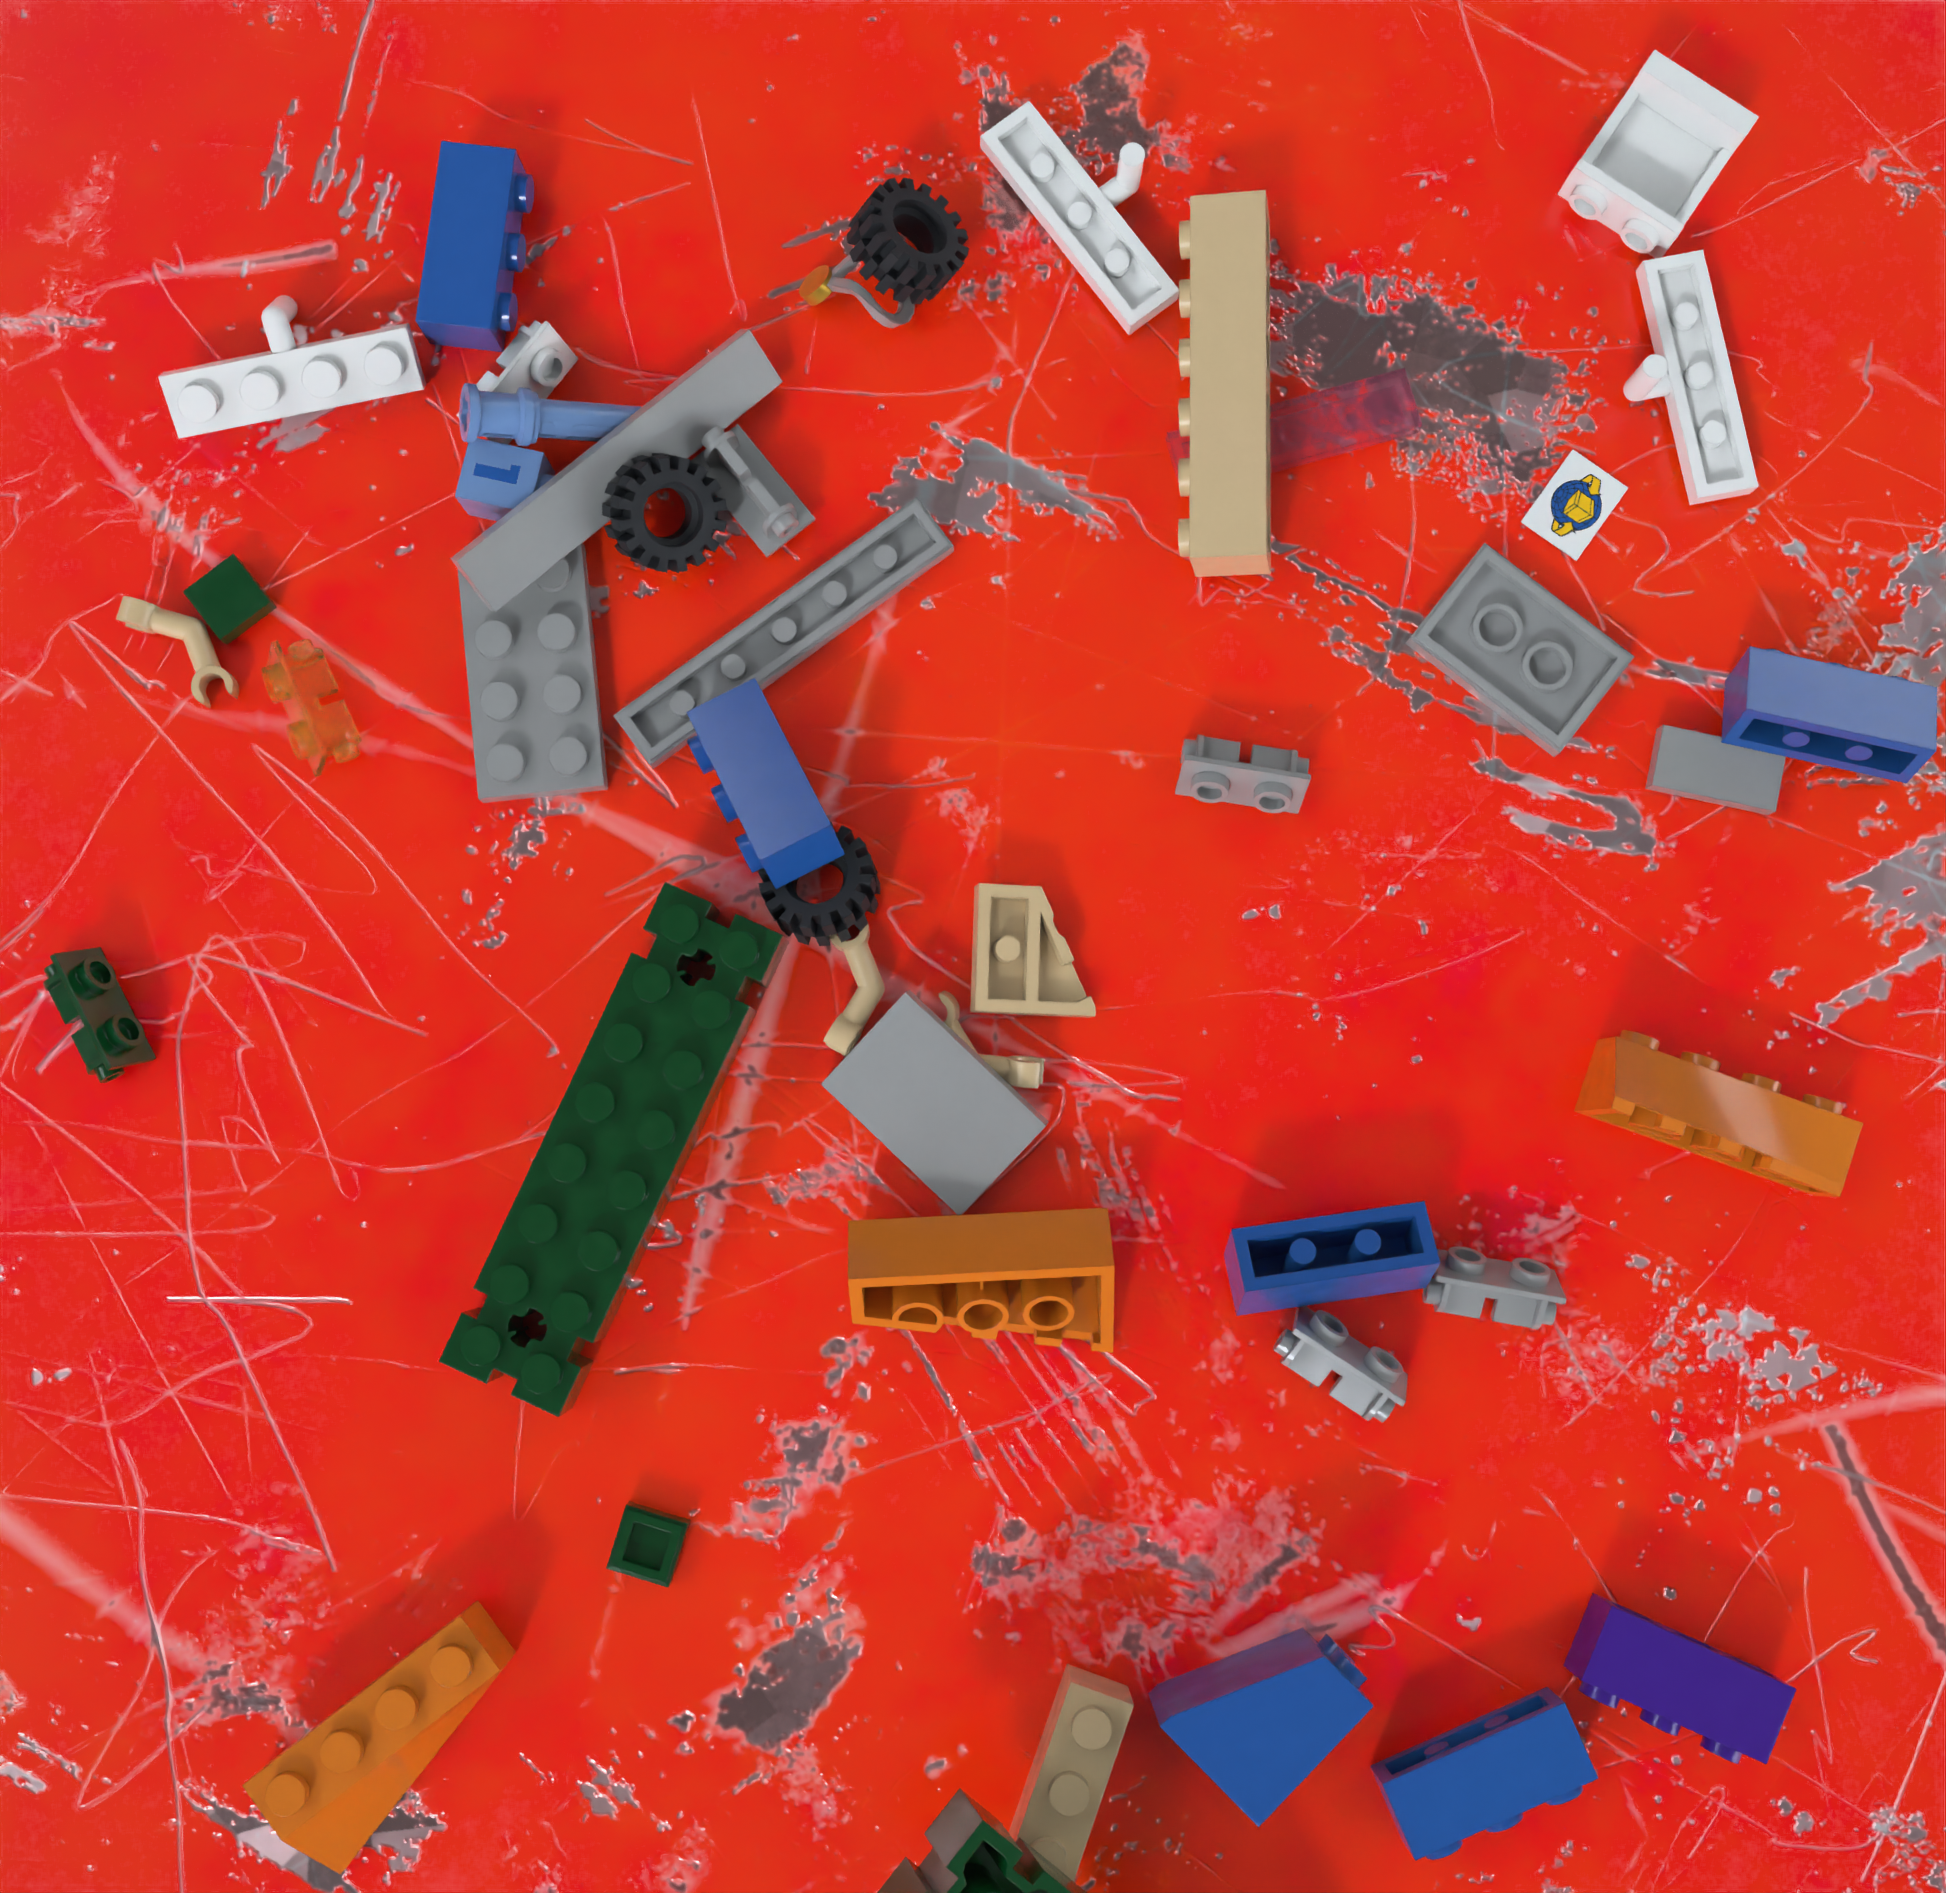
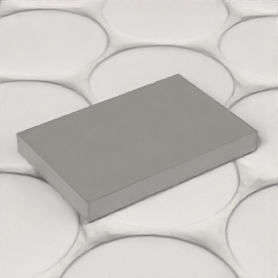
M1486 543L1481 546L1405 643L1553 757L1563 750L1635 657Z
M911 990L906 991L821 1083L831 1095L957 1215H962L1049 1123L1044 1116Z

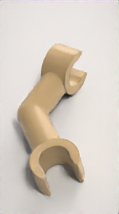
M123 596L116 620L125 622L126 627L151 634L158 633L184 641L195 670V675L191 681V691L196 700L210 709L211 704L206 694V687L211 680L216 678L223 679L228 693L238 698V682L229 672L221 668L207 628L201 620L162 609L137 598Z
M868 924L855 939L841 943L837 934L829 935L832 944L838 950L844 952L858 986L843 1013L833 1022L823 1040L826 1046L845 1057L855 1047L866 1022L885 991L884 982L867 943L870 937Z
M945 990L940 992L939 998L947 1009V1018L944 1023L977 1053L958 1022L960 1007L957 999ZM978 1054L1011 1086L1038 1088L1039 1084H1043L1044 1058Z

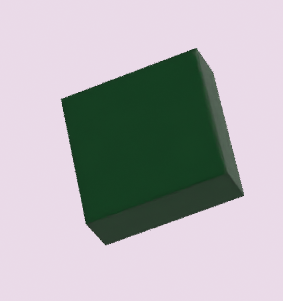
M234 554L183 591L216 636L226 645L277 608L243 562Z
M629 1501L625 1506L606 1569L669 1588L691 1520Z

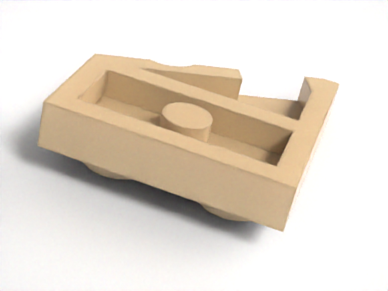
M978 883L974 886L970 1012L1095 1017L1096 1006L1092 997H1087L1072 964L1074 957L1065 937L1060 935L1053 922L1054 913L1042 887Z

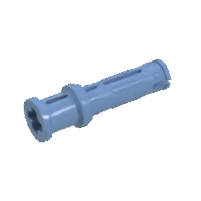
M464 383L459 406L460 434L464 442L474 443L477 437L514 439L518 446L535 444L538 438L598 442L642 406L540 399L538 394L532 392L530 388L519 387L516 393L479 391L476 384Z

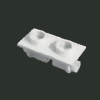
M534 320L529 328L522 325L518 329L519 333L497 358L496 362L504 369L501 375L497 377L490 371H487L476 384L479 391L516 393L519 387L530 388L532 392H536L540 399H546L577 362L578 357L549 322L544 321L541 324ZM485 437L489 441L507 445L512 441V439Z

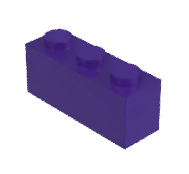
M1592 1593L1563 1664L1564 1667L1582 1681L1578 1690L1588 1697L1612 1708H1617L1620 1698L1642 1708L1639 1718L1648 1724L1674 1736H1678L1681 1726L1703 1735L1700 1746L1736 1764H1739L1742 1754L1767 1764L1796 1692V1688L1770 1672L1595 1593Z

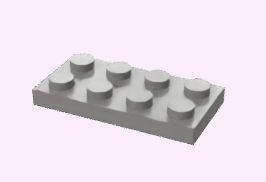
M581 543L496 612L490 610L458 569L478 799L483 803L608 790L584 544Z

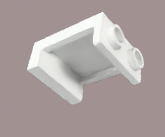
M1654 50L1582 158L1579 159L1557 195L1567 200L1570 207L1581 217L1597 220L1619 234L1622 241L1630 249L1639 253L1650 254L1654 258H1661L1683 230L1685 223L1729 158L1747 136L1759 116L1657 50Z

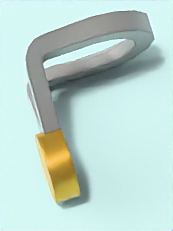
M850 254L832 270L827 265L817 267L804 279L799 288L800 296L811 306L821 303L832 292L852 294L862 303L873 319L882 326L892 329L909 322L914 314L915 304L911 303L909 296L903 303L898 302V310L895 314L888 313L860 284L851 279L843 278L860 263H853Z

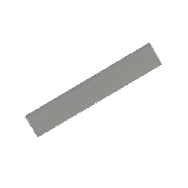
M749 329L737 331L450 558L490 610L498 611L611 520L609 517L602 515V504L611 505L612 495L606 494L605 490L608 483L618 484L621 478L615 472L622 465L632 467L634 465L632 458L640 455L651 457L652 453H664L686 459L703 446L701 439L709 430L716 426H720L724 430L783 382Z
M917 497L614 714V718L651 768L654 769L686 746L688 739L697 735L686 713L687 711L753 678L756 679L761 690L765 689L953 553L954 545Z

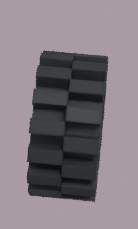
M892 178L886 180L883 186L880 184L851 219L849 224L851 229L847 233V244L855 246L849 254L853 263L864 262L865 265L859 273L865 280H868L872 275L879 280L875 287L877 291L884 295L891 288L894 290L893 300L903 303L909 296L912 304H921L925 298L928 301L933 299L962 267L963 261L968 256L969 248L963 246L968 240L966 230L955 228L961 222V218L957 211L948 214L944 210L949 202L942 195L935 201L930 197L932 190L930 186L922 183L915 190L913 179L903 178L898 184L896 179ZM899 233L907 237L915 245L917 250L908 245L902 239Z
M652 453L651 457L640 455L632 458L634 464L632 467L622 465L615 472L621 478L618 484L608 483L605 490L606 494L612 495L611 505L602 504V515L611 519V524L604 526L608 537L616 539L618 542L614 547L622 555L630 557V561L666 573L667 570L677 573L688 571L687 564L699 566L705 562L706 558L702 552L705 549L715 552L720 542L712 538L715 530L725 532L727 521L718 519V511L727 510L725 499L715 495L716 491L722 489L717 480L707 477L706 473L708 470L701 464L690 462V459L664 453ZM663 488H671L681 496L684 502L685 518L681 527L674 534L667 537H657L646 526L644 507L648 498L654 492Z
M843 825L835 834L845 855L827 863L837 867L843 873V885L839 893L833 898L816 904L806 902L797 895V882L799 878L775 889L765 869L762 868L758 872L763 883H758L760 893L774 921H777L780 929L786 935L790 936L793 932L800 943L809 945L811 937H815L819 946H830L829 935L838 934L842 943L852 938L848 928L854 924L862 931L868 924L865 912L868 911L875 914L878 907L875 894H880V882L871 855L861 838L855 839L851 829Z

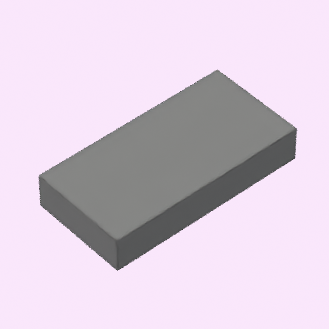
M1664 724L1656 729L1645 789L1765 815L1776 812L1785 756L1721 743L1722 737Z

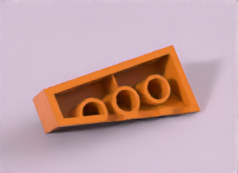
M1622 1030L1620 1037L1614 1036L1597 1040L1574 1112L1813 1196H1841L1863 1126L1862 1122L1841 1115L1843 1105L1809 1094H1804L1802 1101L1779 1094L1782 1084L1763 1076L1743 1073L1741 1080L1719 1073L1721 1063L1700 1054L1682 1052L1679 1059L1657 1051L1660 1044L1658 1040L1637 1032Z
M1108 1208L848 1221V1286L852 1324L936 1333L943 1324L961 1326L966 1331L971 1332V1337L996 1340L998 1331L1001 1330L1033 1334L1034 1344L1060 1347L1063 1338L1089 1340L1091 1351L1113 1353L1115 1265Z
M477 1600L272 1759L245 1782L242 1787L282 1842L341 1875L516 1654V1651Z

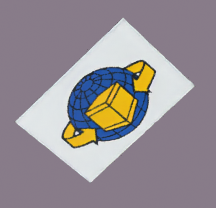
M1572 449L1524 516L1521 523L1577 561L1625 494L1628 487Z

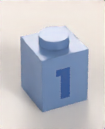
M477 438L474 443L468 442L455 498L468 515L498 521L553 478L555 471L544 452Z

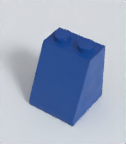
M1304 1628L1297 1629L1161 1682L1148 1693L1159 1726L1258 1827L1373 1708V1704L1360 1688L1368 1678L1359 1670L1350 1656L1328 1634H1325L1317 1642Z

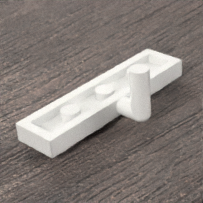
M1030 101L980 136V148L1128 335L1132 334L1178 299L1179 288L1115 209L1117 205L1134 194L1140 186L1145 159V151L1140 144L1130 142L1121 148L1116 176L1098 188Z
M1698 250L1642 261L1635 272L1654 354L1649 355L1625 382L1623 393L1630 401L1665 397L1689 505L1750 494L1758 487V482L1704 251Z
M287 295L278 296L263 310L261 315L271 351L166 371L158 376L178 438L424 390L426 381L410 325L406 323L296 345L289 322L297 314V304L293 298Z

